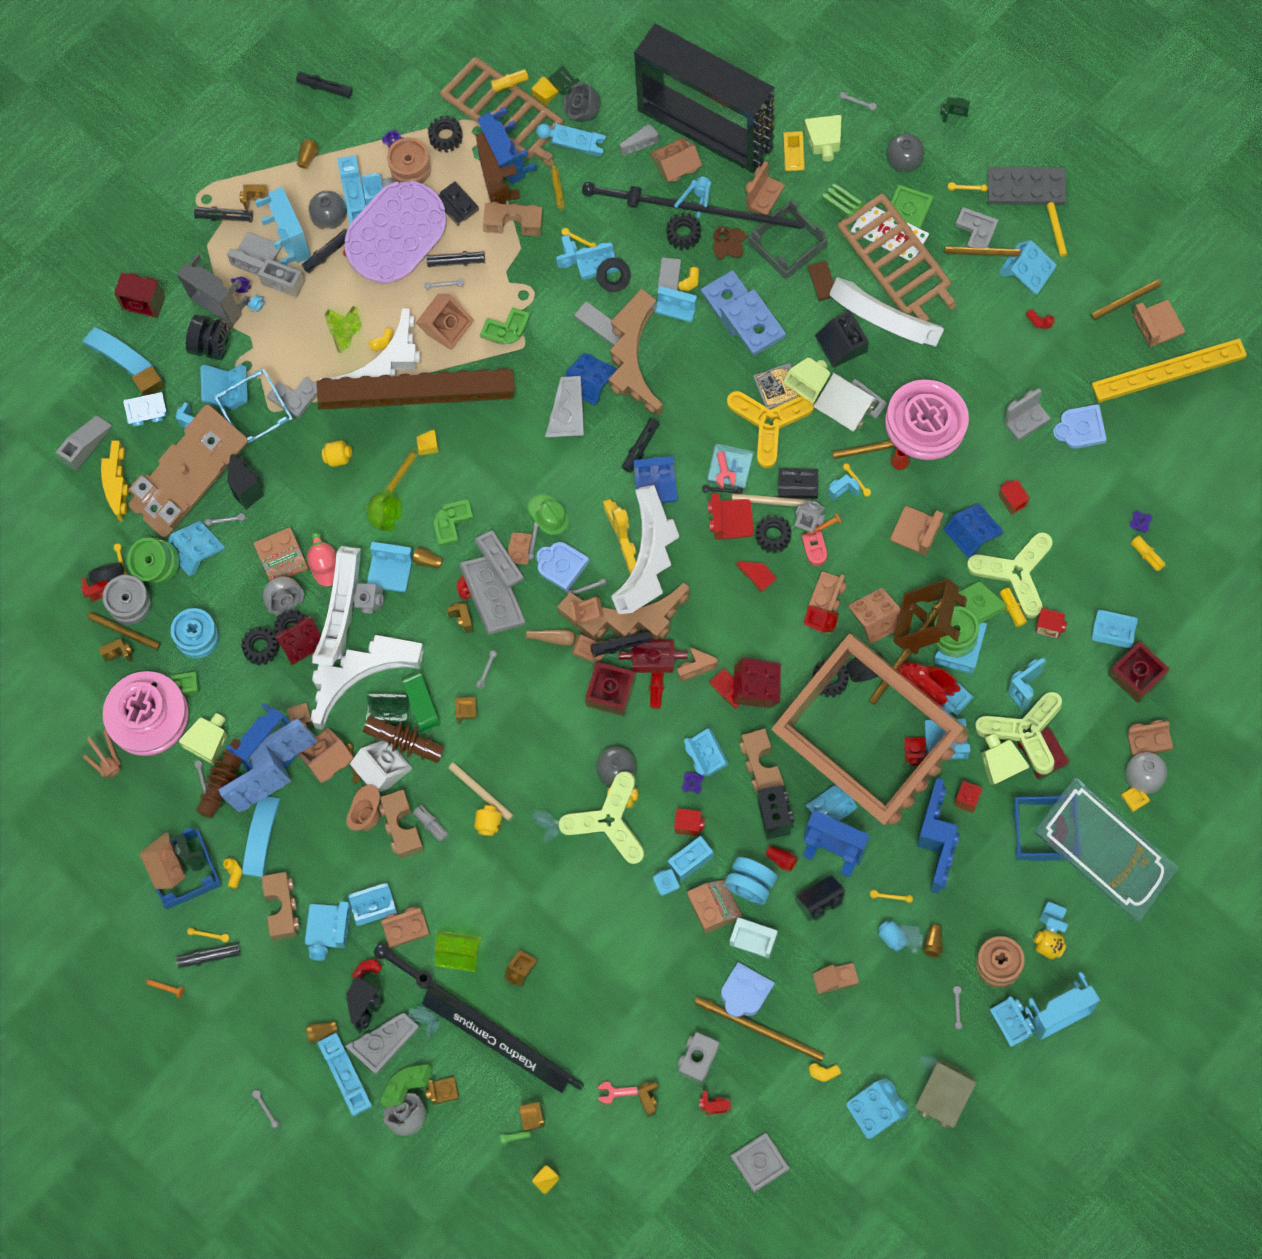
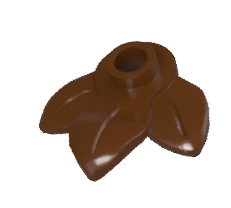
M725 226L718 227L713 233L715 241L713 252L715 256L720 260L724 259L727 254L734 258L742 257L743 247L741 242L748 237L746 233L738 228L730 230Z

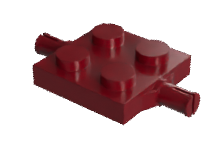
M652 640L650 643L634 646L631 652L619 651V660H631L635 673H673L676 659H688V651H676L674 640Z

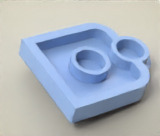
M1099 404L1065 411L1061 417V423L1054 427V437L1059 441L1066 442L1067 446L1073 449L1107 443Z
M557 542L551 547H542L536 556L540 575L566 592L590 562L587 556L563 542Z
M738 962L721 991V999L725 1003L726 1012L732 1017H740L743 1014L747 1016L757 1014L775 983Z

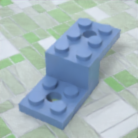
M733 270L700 289L701 294L730 335L734 336L737 334L752 356L757 355L786 337V333L754 289L748 292ZM728 292L732 294V298L724 299L722 295ZM756 327H762L764 332L757 334L753 330Z
M298 718L272 733L263 740L249 757L253 769L219 789L221 796L240 813L258 801L265 799L276 790L283 788L291 782L283 763L317 743L316 737Z

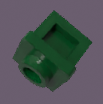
M563 65L547 78L561 95L567 92L570 94L572 91L570 88L580 81L578 78L574 79Z
M948 97L947 103H943L940 115H944L943 122L947 123L948 114L967 117L970 101H966L963 98Z

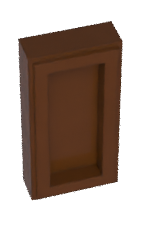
M826 260L808 265L807 269L818 301L832 298L829 293L834 282Z

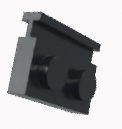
M456 181L443 189L438 195L444 205L445 213L457 226L463 220H467L479 211L478 205Z
M779 468L778 497L818 499V469Z

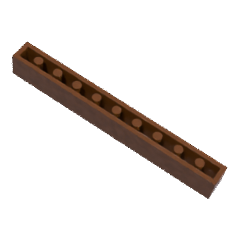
M500 368L496 371L481 369L477 372L461 370L457 373L442 371L438 374L423 372L418 375L404 373L399 376L381 375L379 377L361 376L360 378L342 377L340 379L322 378L321 380H316L318 410L513 399L515 392L513 370H507L506 368Z

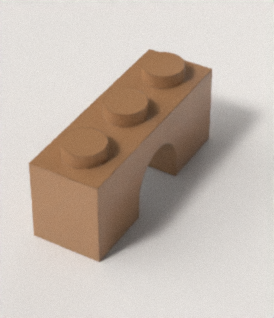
M498 202L485 203L483 232L503 234L505 223L517 221L521 225V235L541 237L542 207L536 205L520 206L515 203L509 205Z
M765 728L741 735L739 747L742 755L746 754L748 761L745 762L748 773L753 775L754 780L751 782L754 792H758L759 789L782 785L784 790V783L778 766L765 768L759 763V759L763 755L771 753V745Z
M404 790L380 797L382 804L378 806L382 817L386 816L388 821L384 825L387 834H392L394 842H391L393 853H398L400 859L423 852L424 850L416 827L408 830L399 827L400 820L404 816L412 814Z
M286 872L261 876L266 900H279L282 902V908L279 913L267 916L271 939L276 941L298 937L297 930H300L298 917L295 918L294 910H297V903L295 897L292 898L291 890H294L293 879L289 878Z

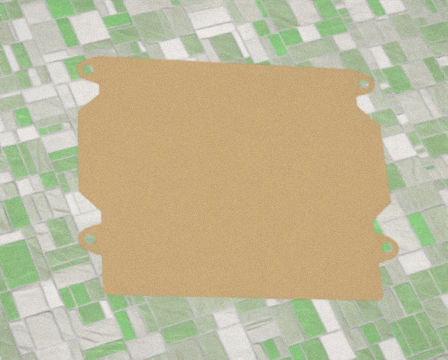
M459 120L463 134L462 143H459L458 148L454 146V151L452 152L448 149V153H445L444 149H442V152H439L438 148L435 150L433 145L431 146L428 128L403 134L400 137L416 138L427 147L431 171L427 180L422 184L428 186L439 195L443 189L456 181L479 207V211L467 220H463L459 226L445 213L446 224L443 235L427 255L484 251L485 263L468 264V266L450 265L428 268L426 255L407 277L397 282L382 284L366 280L354 271L347 257L343 256L344 244L330 255L324 264L318 265L310 274L301 266L305 261L300 263L293 261L287 264L289 267L301 271L304 278V284L297 297H293L262 285L259 276L230 265L227 257L230 248L237 251L247 232L272 242L281 240L277 232L279 227L276 221L264 226L261 221L263 217L266 216L267 218L273 215L269 208L270 203L257 208L255 201L250 200L248 211H253L252 222L222 220L219 228L207 244L214 275L222 280L223 287L228 290L233 284L231 282L232 278L244 277L250 281L251 289H248L247 293L234 292L232 294L237 305L245 295L250 302L256 294L260 297L263 296V302L265 303L258 312L256 310L251 312V309L245 305L240 311L241 317L231 326L250 336L253 345L251 350L243 354L236 361L235 367L241 365L244 361H250L252 368L246 371V377H250L251 374L258 370L265 369L274 386L279 381L292 391L298 387L305 377L316 383V380H320V378L349 374L366 366L385 350H370L369 342L382 337L385 328L392 329L394 331L392 338L394 337L400 323L402 308L410 309L411 315L415 317V326L411 327V333L414 335L413 344L416 345L417 351H420V363H417L416 370H396V376L404 373L410 375H418L423 372L431 373L520 350L525 346L524 335L518 341L509 345H501L480 338V333L487 318L505 324L512 307L523 310L532 303L535 292L528 285L509 283L506 271L521 250L514 221L505 223L503 234L483 232L485 203H490L480 161L474 158L472 148L477 145L476 136L473 135L472 130L474 127H481L474 120ZM448 129L442 130L438 136L442 139L452 136V131ZM379 140L316 156L312 159L307 169L298 167V161L216 181L202 189L196 195L195 202L198 207L212 208V206H217V208L245 210L243 203H240V192H243V184L266 185L268 192L283 187L303 230L310 255L312 256L315 250L321 249L344 228L348 230L350 226L348 212H346L345 221L335 229H320L313 224L309 216L308 206L310 200L320 191L336 192L345 202L337 158L356 155L361 184L362 175L380 173L382 181L385 178H392L387 160L389 148L387 144ZM204 195H210L212 201L209 204H203L201 198ZM226 214L227 216H241L236 214ZM282 246L274 261L280 263V260L291 255L287 254L285 247ZM460 278L464 280L462 287L451 285L431 287L428 290L424 288L426 282H452ZM525 290L529 293V297L526 300H520L518 293ZM437 294L450 295L474 319L452 350L429 337L416 324V321ZM263 372L257 378L261 379L268 409L272 412L282 411V408L267 399L272 386Z

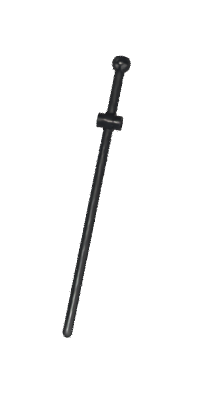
M585 182L582 186V194L584 196L590 197L597 194L628 200L627 206L638 208V204L641 202L674 207L678 201L641 194L642 188L631 186L628 192L595 187V184L592 182ZM684 201L677 207L798 229L804 228L802 221L708 205L704 207L702 204Z
M379 943L375 947L373 953L376 958L386 959L416 979L419 988L427 989L432 986L547 1059L435 983L429 972H419L392 954L387 944ZM423 978H427L426 982H421ZM571 1076L569 1084L578 1090H582L573 1082L576 1081L583 1087L584 1084L574 1076Z

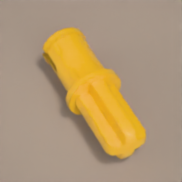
M521 70L511 75L507 73L506 76L491 81L494 92L508 87L513 88L512 85L528 80L527 71Z
M1140 535L1130 543L1142 556L1141 558L1145 559L1156 571H1160L1165 566L1163 560L1154 552L1155 549L1151 548Z
M1010 588L1001 590L1000 595L1007 605L1005 611L1011 616L1015 627L1017 628L1027 623L1020 608L1021 604L1016 602Z

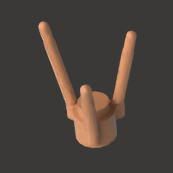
M104 730L103 733L113 759L110 757L105 758L91 737H88L87 740L101 759V767L87 755H83V758L102 777L106 776L109 779L120 772L119 766H121V763L117 758L109 734Z

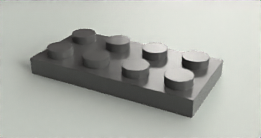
M988 167V205H1047L1050 202H1053L1054 205H1065L1066 203L1065 167Z

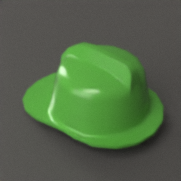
M544 494L534 496L530 500L528 511L543 532L549 535H557L566 529L568 517L563 506L557 500Z

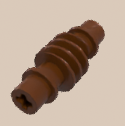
M369 715L362 731L375 737V741L380 739L387 742V748L392 744V752H395L400 747L399 754L403 755L408 750L407 758L410 757L411 753L421 756L423 761L426 758L438 763L444 750V746L432 742L433 738L430 737L428 740L417 736V728H414L409 733L410 725H407L402 730L401 721L397 726L387 723L385 718L379 720Z
M233 738L229 746L237 750L241 745V741ZM228 749L223 750L224 757L221 762H213L215 767H211V774L206 776L209 782H203L208 788L205 794L200 795L202 800L196 812L209 819H213L217 809L223 806L221 803L223 797L219 789L232 782V779L239 778L235 772H237L240 764H243Z

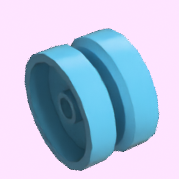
M198 608L184 610L172 622L171 636L179 651L185 656L193 659L203 658L210 655L216 649L219 642V632L211 616L204 610Z
M737 857L732 866L735 873L728 874L724 886L745 900L764 905L770 894L767 889L774 887L778 876L760 863L747 858Z

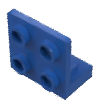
M583 353L567 369L565 377L581 376L582 399L596 405L600 400L603 387L609 382L608 379L617 369L590 354Z
M673 456L634 460L637 489L654 485L661 503L677 502Z
M979 503L955 514L943 529L968 559L975 555L984 543L1002 535L1004 532Z

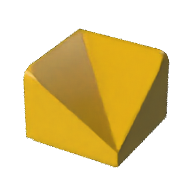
M544 76L531 88L532 96L546 106L559 93Z
M435 430L416 437L419 456L439 452Z
M545 1166L533 1178L532 1182L543 1194H546L559 1180V1177L548 1166Z

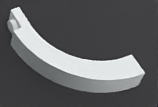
M839 277L836 278L829 293L838 303L858 316L894 334L920 344L926 343L936 346L944 331L939 325L915 318L882 303L864 292L853 282Z

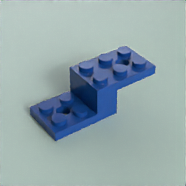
M936 778L918 842V847L941 853L931 892L939 894L940 888L945 889L949 872L945 870H950L954 857V852H951V850L956 849L960 833L956 832L957 825L938 820L941 810L938 804H943L947 789L943 787L945 780Z

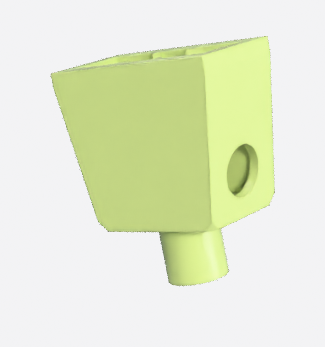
M841 115L805 119V133L813 154H822L823 161L833 160V152L840 151Z
M806 358L789 370L783 383L814 404L830 372L827 370V364L823 360L815 362L811 358Z
M215 713L210 722L199 718L179 740L182 748L214 765L213 762L218 760L227 739L226 732L221 729L226 719Z
M996 733L985 737L990 749L982 752L981 756L990 785L1029 768V765L1011 740L1001 743Z

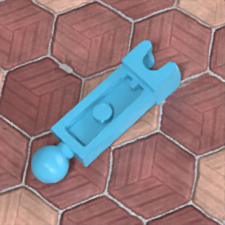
M541 124L537 127V135L540 138L552 137L550 144L585 152L596 157L601 156L603 153V149L597 147L596 143H602L606 139L605 135L594 132L590 133L555 124L553 130L547 124Z

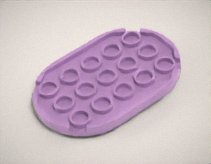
M415 181L394 182L384 187L354 219L347 230L345 254L354 271L366 280L382 284L397 282L407 277L433 249L443 235L446 215L441 199L428 186Z

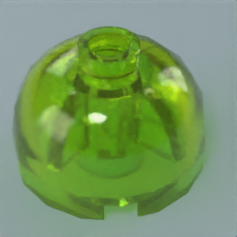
M377 493L366 505L365 512L368 521L374 528L387 532H392L397 528V526H394L396 518L400 520L402 515L401 499L396 497L397 493Z

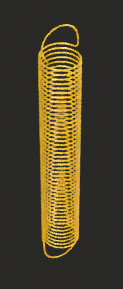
M554 168L553 172L551 170V174H555L554 177L552 176L557 208L558 206L560 208L562 204L563 209L564 200L561 193V183L559 185V180L556 179L559 171Z
M410 452V456L406 458L407 461H404L405 463L401 465L402 468L400 467V470L396 472L397 475H394V480L392 479V482L388 484L389 487H386L389 489V492L390 490L391 492L394 491L392 488L395 489L397 486L395 483L398 484L402 479L400 476H404L403 471L406 473L405 469L408 470L415 460L413 457H417L413 452Z

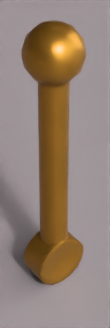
M349 743L346 745V748L354 758V745ZM352 767L354 775L352 782L358 784L361 781V777Z

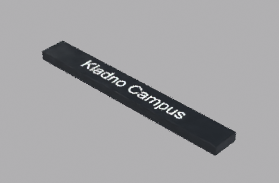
M432 986L429 987L422 1005L560 1093L566 1090L572 1075Z

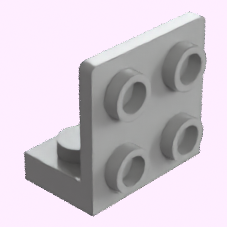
M247 232L237 251L230 248L227 257L230 265L259 276L258 273L266 258L274 261L280 249L275 248L274 242Z
M1040 388L1027 392L1023 399L1020 401L1015 400L1007 407L1004 425L1017 442L1050 422V417L1039 404L1042 393Z

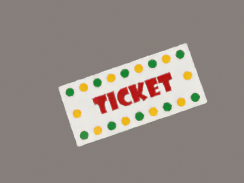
M874 207L857 219L851 232L856 233L885 213V211ZM891 217L863 236V238L874 242L898 224ZM907 223L921 243L924 244L929 233ZM902 231L881 247L892 251L909 238ZM913 245L899 256L910 261L919 251Z

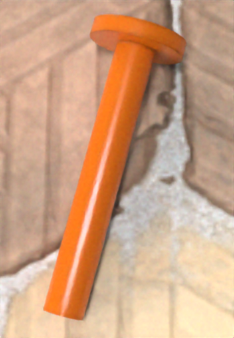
M835 513V518L823 523L822 526H818L815 531L823 530L836 522L841 524L842 522L838 514ZM808 531V532H806V533H807L808 535H810V534H815V531H814L813 533L810 532V531Z
M149 979L146 982L147 985L177 994L176 997L178 999L184 993V987L182 986L177 989Z

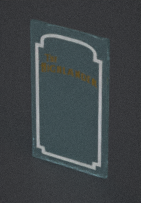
M1076 777L1072 779L1069 786L1034 831L1035 834L1137 923L1142 921L1146 912L1179 868Z

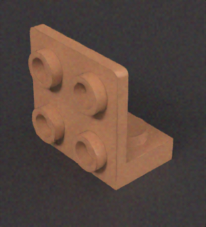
M765 161L762 167L758 166L753 182L749 181L747 184L745 200L747 201L748 210L756 214L769 216L784 191L785 185L768 177L769 163Z
M1169 300L1148 308L1145 307L1143 302L1135 306L1133 317L1150 348L1185 333Z
M905 506L890 541L927 556L942 523L944 513L936 511L934 516H929Z
M883 588L848 605L849 610L862 624L867 641L870 644L895 632L901 608Z

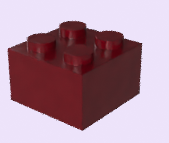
M121 272L114 291L121 309L158 319L165 300L158 281L151 277L142 278L134 273L126 274Z
M1140 641L1112 667L1109 677L1139 703L1167 677L1170 668Z
M742 658L734 664L733 703L769 709L780 702L781 663Z
M596 662L585 696L586 707L625 717L636 681L635 672Z

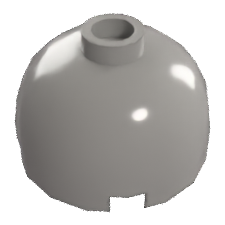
M285 576L272 579L263 590L265 607L277 617L278 615L280 617L283 616L282 612L284 611L285 613H288V610L294 612L296 609L293 607L298 603L301 605L304 598V592L300 585L292 578Z
M1141 752L1133 756L1127 764L1125 777L1131 788L1145 794H1152L1162 788L1166 781L1168 770L1166 763L1160 756L1152 752Z
M413 1093L406 1094L402 1105L386 1107L383 1111L385 1117L383 1122L390 1131L399 1136L417 1133L426 1120L424 1104L419 1096Z

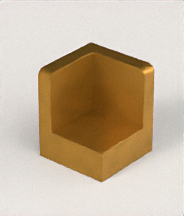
M152 366L132 377L142 396L156 394L165 388Z
M476 697L455 698L457 724H462L461 720L477 719Z
M539 1102L518 1107L524 1132L545 1127Z

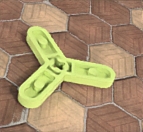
M1046 533L1036 534L1014 560L973 555L968 560L967 569L974 576L1010 582L1016 599L1021 604L1022 613L1028 618H1036L1040 614L1042 602L1030 573L1050 551L1052 539ZM1014 568H1017V570H1022L1020 573V579L1017 576V574H1012L1014 572Z
M1055 692L1046 693L1023 719L992 716L980 717L976 722V732L984 738L996 733L999 739L1020 741L1035 771L1039 774H1048L1054 768V759L1040 732L1060 711L1062 707L1061 696ZM1031 727V733H1023V729L1027 730Z
M626 771L616 775L602 810L564 815L559 821L560 831L566 835L604 831L627 862L632 864L640 862L645 856L644 847L622 819L635 787L636 780L634 775ZM608 814H610L611 818L615 819V821L611 822V825L608 822H599V820L607 818Z

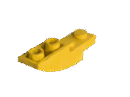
M111 441L110 459H102L101 463L102 483L110 507L118 520L123 521L124 515L127 514V503H125L126 496H129V485L126 484L123 478L124 469L121 466L122 460L125 459L126 451L120 441Z

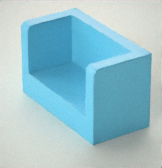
M700 836L669 859L668 867L673 870L674 875L682 882L713 859V851Z

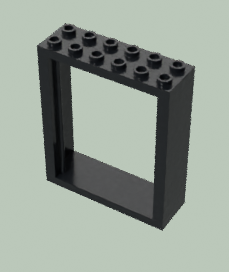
M655 23L634 52L638 111L753 174L758 166H762L766 154H770L774 148L775 87ZM664 74L746 117L747 129L664 85Z

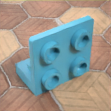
M1032 240L1020 242L1015 249H1021V257L1009 256L999 273L1003 277L1015 275L1033 294H1038L1056 268V264Z
M202 365L200 367L201 400L219 406L214 396L246 379V366L238 365L230 371ZM247 382L219 398L224 408L235 410L247 403Z
M201 521L172 533L168 540L177 549L179 566L189 577L196 574L202 560L223 551L225 548Z
M372 542L370 550L373 557L367 584H376L383 587V590L405 593L413 559L411 547Z
M1041 658L1039 661L1037 659L1033 660L1027 666L1028 669L1024 672L1018 671L1011 677L1012 680L1009 684L1008 694L1022 711L1030 706L1034 694L1028 683L1042 673L1046 662L1044 658Z
M957 719L966 727L965 719ZM925 720L927 755L946 733L945 730L932 720ZM967 740L962 745L958 744L954 748L955 754L950 760L968 759L970 744H967Z
M340 902L339 906L310 904L305 944L313 946L314 943H322L325 947L346 949L351 915L349 903Z

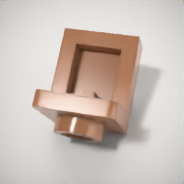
M512 533L508 554L514 563L528 564L532 534Z
M594 597L581 603L574 601L569 603V613L574 622L584 625L603 618L600 598Z
M580 634L577 636L571 654L590 663L597 662L605 654L594 657L591 653L590 645L604 641L596 642Z

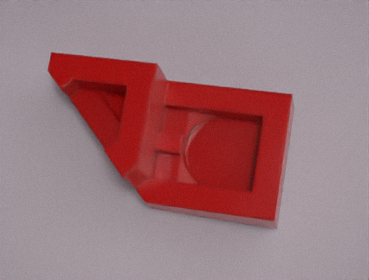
M735 563L744 576L748 577L760 592L777 579L763 563Z
M723 669L709 684L736 709L738 704L733 703L734 679Z

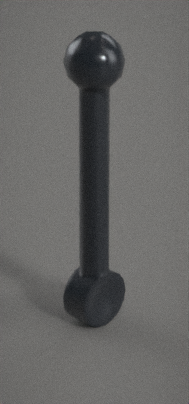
M707 484L702 486L704 493L715 491L743 494L742 488L722 489L709 487Z

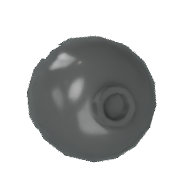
M585 83L573 85L570 88L572 90L570 94H566L564 98V112L575 121H590L600 110V96L596 89Z
M904 133L897 135L888 144L886 152L888 164L898 172L915 171L923 163L925 153L923 143L913 134Z
M320 191L310 200L308 206L309 216L313 224L318 228L335 229L345 221L346 204L336 192Z
M610 747L600 754L596 763V772L599 780L605 786H612L616 775L621 772H630L635 777L637 763L634 756L627 749Z

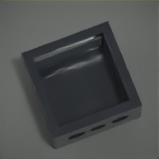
M782 785L759 789L757 801L766 840L790 835L791 828H794V817L792 810L788 811L790 803L788 791H784ZM771 805H776L777 810H771ZM774 814H778L780 816V819L778 821H774L772 819V816Z

